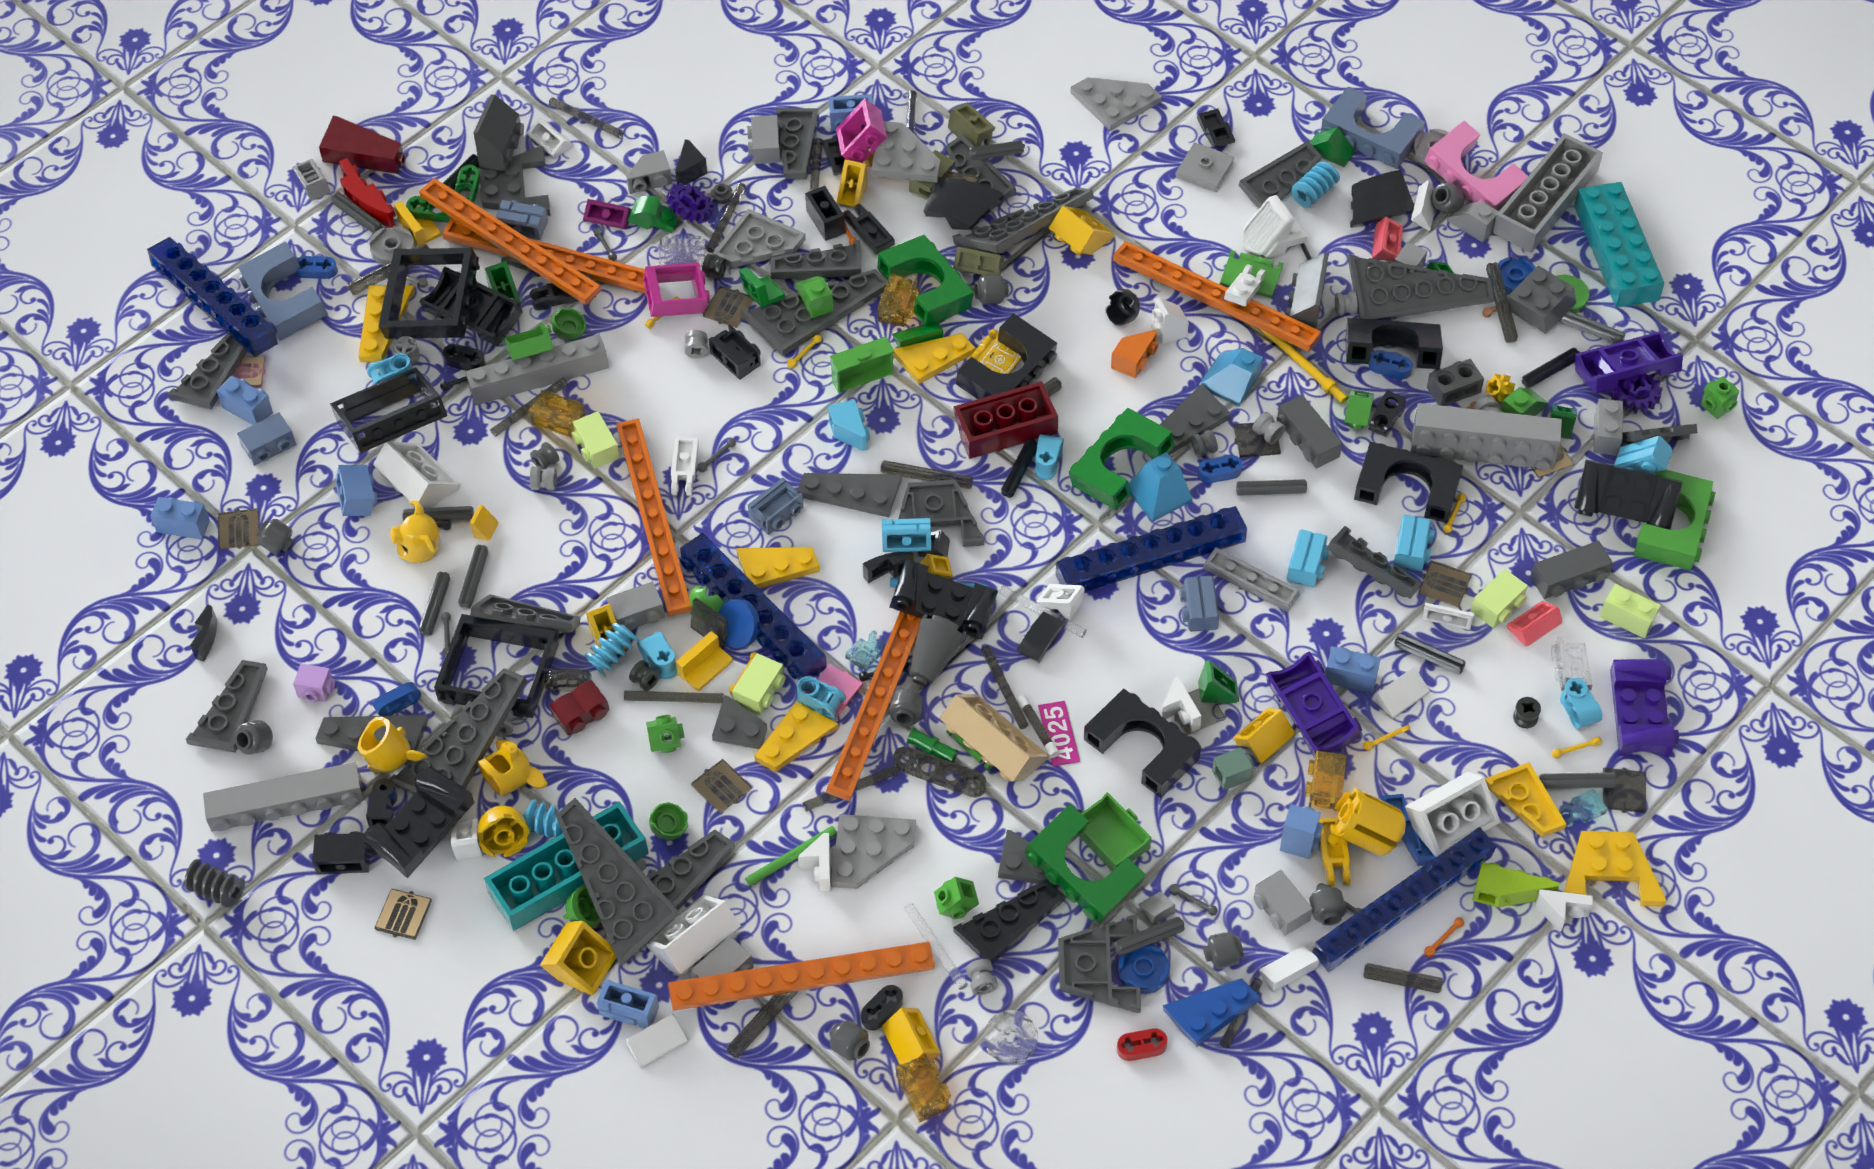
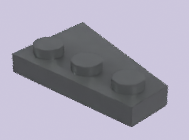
M1697 424L1622 432L1621 442L1632 444L1656 436H1661L1666 442L1667 437L1675 436V440L1690 439V434L1698 433Z

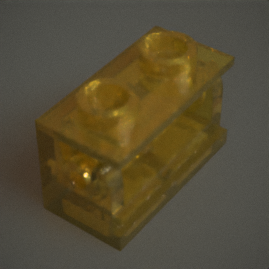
M894 273L890 274L878 305L879 322L905 327L907 319L912 318L915 297L920 295L916 278L913 282L909 278L896 276Z
M541 390V397H538L529 409L531 424L572 438L571 432L574 431L572 422L585 417L583 404L575 399L570 400L559 396L557 393Z
M1316 751L1315 760H1309L1308 775H1312V782L1307 781L1305 797H1310L1309 807H1311L1313 800L1315 801L1314 805L1317 807L1337 811L1335 807L1342 797L1347 755Z
M925 1053L923 1054V1062L920 1058H916L896 1066V1078L919 1123L949 1110V1099L951 1098L947 1085L945 1083L941 1084L937 1077L939 1076V1070L933 1060L929 1062Z

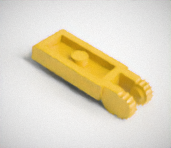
M1337 817L1319 819L1320 823H1324L1319 846L1323 869L1326 871L1327 884L1335 885L1333 868L1341 867L1343 884L1350 885V857L1347 841L1333 835L1330 831V823L1335 825Z

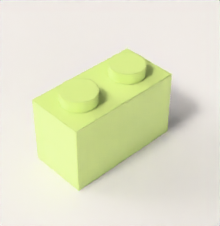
M598 411L572 422L574 431L571 432L572 438L576 445H581V453L586 462L590 461L594 469L620 458L618 445Z
M1504 569L1474 597L1470 612L1474 613L1492 628H1495L1500 622L1505 623L1514 608H1520L1525 603L1528 585Z
M1615 584L1604 602L1600 618L1642 638H1646L1656 620L1660 604Z
M757 653L732 690L733 700L747 710L761 715L763 710L771 705L776 690L781 689L785 682L786 676L784 675L783 664Z

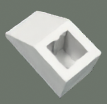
M1162 298L1155 299V309L1152 310L1154 322L1151 324V329L1157 331V337L1162 345L1187 337L1189 322L1180 306Z

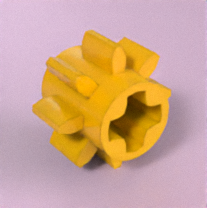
M1494 374V378L1487 381L1485 393L1494 397L1496 402H1503L1506 397L1514 392L1515 383L1509 382L1511 376Z

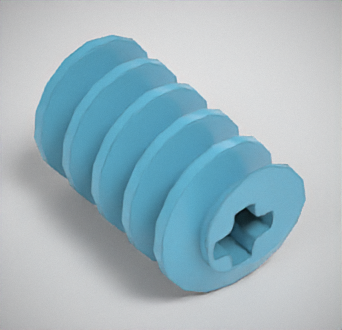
M1319 162L1292 186V196L1299 205L1310 208L1311 204H1315L1323 194H1326L1334 184L1340 181V175L1331 164Z
M612 624L615 632L605 631L608 640L601 637L598 639L601 647L592 646L595 654L585 653L588 662L605 677L607 676L603 671L604 669L613 670L610 664L611 661L617 664L620 663L617 654L626 656L627 654L623 648H633L630 640L640 641L622 624Z
M533 799L524 813V819L529 827V832L535 831L538 835L545 834L548 838H555L563 834L556 818V806L551 805L549 810L546 811L547 806L545 802H542L539 808H537V800Z

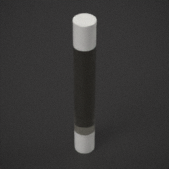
M1025 695L1019 696L1017 702L1051 758L1057 757L1059 751Z

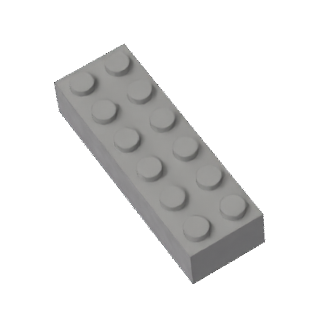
M1564 133L1497 213L1492 233L1532 253L1576 199L1578 188L1585 187L1598 172L1603 152Z
M1418 403L1412 429L1410 452L1444 459H1459L1469 462L1476 461L1515 467H1534L1540 470H1553L1561 443L1562 419Z

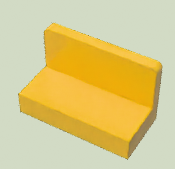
M402 201L394 204L398 221L411 232L413 240L418 247L441 236L440 230L432 220L415 219Z
M710 631L676 661L677 674L695 690L700 691L733 662V659L719 647L718 636Z
M1267 708L1236 734L1233 739L1237 746L1249 747L1257 762L1263 763L1292 738L1295 732L1282 709Z
M900 1008L882 1025V1029L902 1070H908L919 1059H935L941 1054L920 1010L917 1008Z

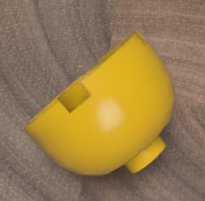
M504 805L495 806L487 810L481 816L477 825L479 846L484 853L492 857H496L495 854L500 855L503 853L504 857H510L520 852L526 846L529 835V827L521 812L513 807Z

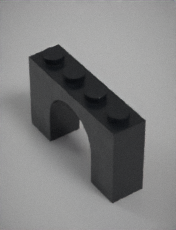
M1013 313L1000 326L997 341L1019 354L1024 362V366L1013 373H997L971 356L957 371L956 385L976 399L1030 385L1033 379L1036 380L1040 377L1044 367L1047 364L1051 365L1056 359L1057 342Z
M1347 318L1345 336L1346 363L1370 364L1371 350L1379 346H1398L1411 351L1415 355L1417 368L1440 370L1443 352L1440 324Z
M1370 442L1356 485L1354 500L1377 505L1383 485L1390 477L1398 474H1411L1422 479L1430 491L1424 518L1448 523L1463 465L1429 455L1410 452L1405 449L1386 446L1382 443Z
M1124 688L1084 726V740L1102 754L1118 738L1128 732L1144 731L1155 736L1160 741L1163 749L1142 770L1141 784L1160 798L1200 759L1201 745L1194 737L1184 734L1175 723L1168 722L1155 708L1148 707L1136 694L1130 693Z

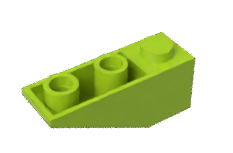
M1482 862L1472 901L1497 908L1535 902L1539 889L1558 891L1560 882L1553 881L1548 877L1530 875L1522 870L1504 868L1496 863Z

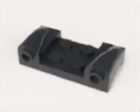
M448 267L442 269L436 287L430 294L422 297L419 301L424 311L440 319L445 317L452 320L460 272ZM477 282L476 289L473 290L472 295L473 307L469 311V325L466 328L476 332L479 338L498 347L503 337H506L523 313L521 304L514 298H509Z
M1586 459L1574 508L1579 509L1578 514L1592 517L1593 513L1600 512L1671 530L1682 481Z
M906 559L889 608L921 618L924 614H928V619H932L933 615L940 616L959 626L957 631L961 633L965 631L967 635L983 639L998 590L975 583L974 588L929 573L927 572L929 566Z
M432 767L421 769L415 777L417 792L386 826L381 823L371 825L364 834V843L368 853L388 861L406 878H409L474 804L470 791Z

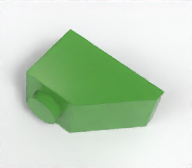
M815 276L795 283L812 318L833 312L832 292L824 277Z
M1519 387L1503 400L1501 411L1503 413L1536 416L1548 406L1549 402L1532 389Z
M1351 389L1344 420L1345 423H1349V427L1362 429L1363 426H1368L1374 393Z

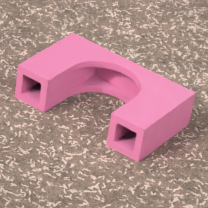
M1464 120L1429 149L1424 162L1443 177L1447 183L1460 187L1464 192L1465 198L1471 203L1482 201L1498 211L1507 203L1528 175L1514 163L1501 174L1491 179L1477 178L1468 173L1462 165L1461 158L1475 147L1481 134Z

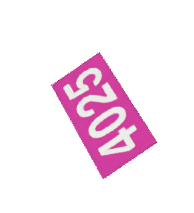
M1065 701L1038 705L1047 743L1054 742L1059 751L1057 757L1051 758L1052 765L1059 766L1080 762Z

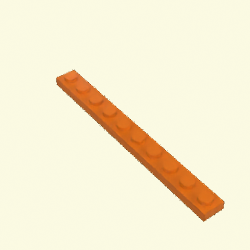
M433 178L419 191L421 198L583 304L587 305L601 292L599 284L436 178Z
M452 217L442 232L444 240L511 257ZM530 239L583 275H591L592 280L646 294L643 283L645 269Z
M1127 241L1113 254V261L1308 352L1321 338L1320 330L1251 299L1246 307L1225 300L1227 287Z
M637 418L616 423L668 617L691 612L692 608L640 420Z
M899 612L827 786L826 793L850 802L916 640L921 618Z
M929 941L668 982L672 1011L934 970L935 964Z

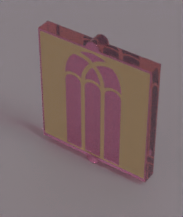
M244 356L232 376L239 380L244 379L254 388H262L263 376L266 374L264 369L266 357Z

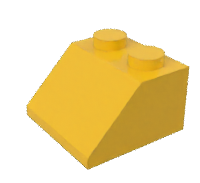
M1067 206L1061 207L1049 226V229L1055 233L1054 237L1063 243L1067 242L1070 245V250L1078 255H1092L1116 235L1085 210Z
M584 921L566 922L540 966L558 981L586 994L594 995L615 961L616 955L611 944Z

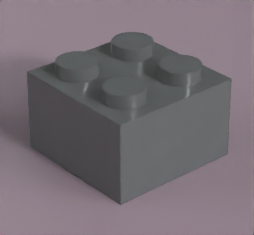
M1539 265L1508 295L1510 311L1545 334L1576 304L1574 287Z

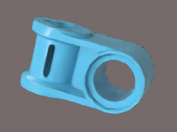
M399 353L370 364L367 368V374L372 378L373 385L413 369L408 355ZM415 374L409 375L408 378H414Z
M1039 435L1035 474L1039 479L1050 480L1055 476L1062 454L1063 438Z
M660 631L637 642L642 657L652 668L660 671V678L670 679L676 675L675 653Z
M811 676L801 678L797 684L798 702L829 719H834L836 709L846 699L844 692ZM810 690V691H812L813 693L807 694V693H804V691Z
M1579 678L1569 679L1565 684V690L1560 696V701L1568 713L1573 726L1579 729L1600 722L1603 718L1602 710L1597 701H1595L1587 684Z

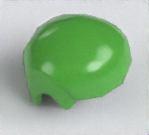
M560 308L552 316V331L558 338L564 341L577 340L586 330L585 318L577 310Z
M696 586L689 595L691 608L702 619L713 620L717 618L724 602L716 594L707 596L706 587Z
M670 802L659 804L650 814V829L659 839L664 841L676 840L685 833L689 826L688 816L676 804Z

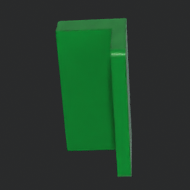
M747 267L739 270L743 289L761 307L785 298V293L768 276L759 279Z

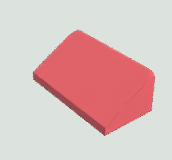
M1386 216L1376 224L1372 258L1395 261V258L1401 251L1402 225Z
M1541 601L1506 626L1525 646H1529L1562 623V617L1558 607Z

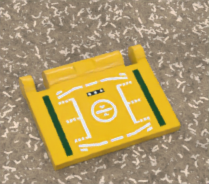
M991 329L989 336L983 339L971 356L992 371L1003 374L1011 373L1021 361V356L997 341L999 333L997 330Z

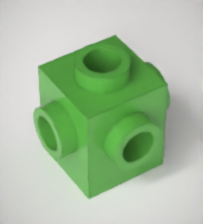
M1722 376L1715 382L1710 381L1705 386L1700 405L1716 419H1719L1736 407L1738 403L1736 400L1740 391L1733 383Z
M661 715L656 717L654 721L646 722L651 752L661 750L662 753H669L677 750L676 747H681L680 739L685 738L683 725L682 723L677 724L676 717Z
M954 877L944 882L940 888L934 891L936 906L940 915L960 919L979 905L974 883L970 880Z

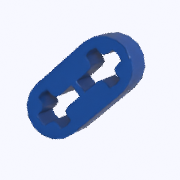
M301 256L296 259L301 267L296 269V274L301 278L330 279L338 272L336 262L331 257Z
M1376 350L1371 353L1368 366L1375 373L1404 380L1410 377L1413 363L1405 356Z
M1235 455L1206 459L1198 466V478L1204 483L1235 479L1242 472V460Z
M407 682L379 696L374 701L373 707L379 716H391L415 704L421 698V692L414 682Z

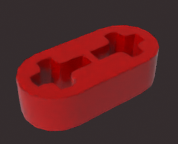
M1157 1028L1126 1033L1117 1041V1054L1125 1061L1159 1056L1167 1048V1036L1162 1030ZM1151 1038H1156L1157 1042H1159L1158 1047L1151 1043ZM1125 1043H1130L1133 1051L1128 1052V1049L1125 1048Z

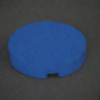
M1507 257L1499 261L1495 266L1492 277L1494 285L1499 291L1509 295L1536 267L1532 262L1519 257L1518 260L1513 259V257Z
M735 599L724 603L717 616V630L722 641L732 648L748 647L754 643L759 633V629H757L759 615L749 601Z
M1153 944L1123 956L1120 955L1117 967L1119 980L1125 987L1140 986V994L1157 992L1164 987L1169 979V959L1161 948Z

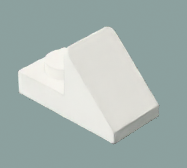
M1049 584L1036 602L1041 608L1058 609L1065 620L1069 622L1082 604L1085 589L1080 585Z
M1177 677L1173 680L1163 704L1162 717L1167 719L1178 714L1182 724H1187L1190 731L1194 732L1201 727V714L1180 678Z
M478 818L458 821L452 828L451 846L457 860L482 856L477 834Z
M823 833L799 855L798 861L800 869H814V881L820 882V891H831L829 833Z
M1539 889L1535 906L1561 932L1565 922V915L1573 918L1589 916L1593 896Z

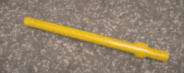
M1261 330L1321 384V389L1327 394L1331 393L1342 404L1348 400V396L1337 387V383L1333 379L1323 375L1288 342Z

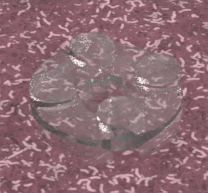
M1016 1010L1004 1011V1014L992 1017L988 1021L984 1032L987 1053L1002 1063L1018 1065L1025 1063L1027 1058L1035 1052L1038 1045V1031L1033 1024V1020L1027 1014ZM1011 1032L1016 1033V1041L1008 1042L1007 1038L1004 1037V1035H1010Z

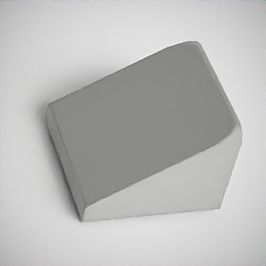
M1161 892L1138 904L1152 925L1175 913V904Z

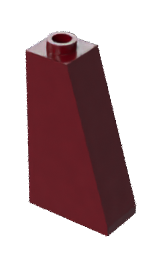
M334 115L319 145L321 158L325 163L340 165L339 161L347 158L351 165H356L357 168L398 174L400 167L405 164L406 160L401 143Z

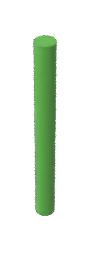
M830 826L745 878L747 884L751 887L796 860L823 833H829V839L837 835L835 828Z

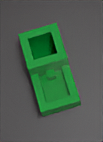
M642 196L634 202L627 222L647 230L652 225L672 233L678 215L675 216V211L669 210V207L659 204L661 198Z

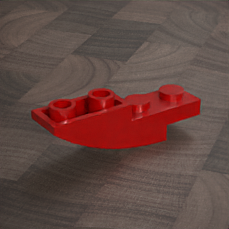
M347 158L339 161L343 178L340 181L344 195L381 222L382 225L393 228L395 226L393 217L396 216V213L391 204L387 205L383 191H378L374 183L368 185L365 179L361 180L357 166H352Z

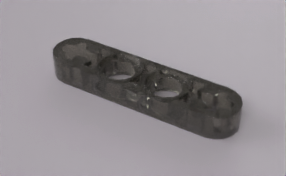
M906 746L900 747L894 752V766L900 772L969 797H980L986 792V777L978 771ZM905 756H908L909 760H906L904 763L901 762V759H904ZM926 763H931L935 766V769L932 772H924L921 767ZM951 771L959 775L953 781L947 780L944 776ZM975 781L979 782V785H976L975 788L971 787V784H974Z

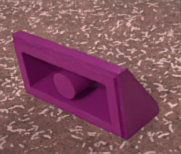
M588 199L583 221L626 230L629 223L627 221L632 209L630 207Z

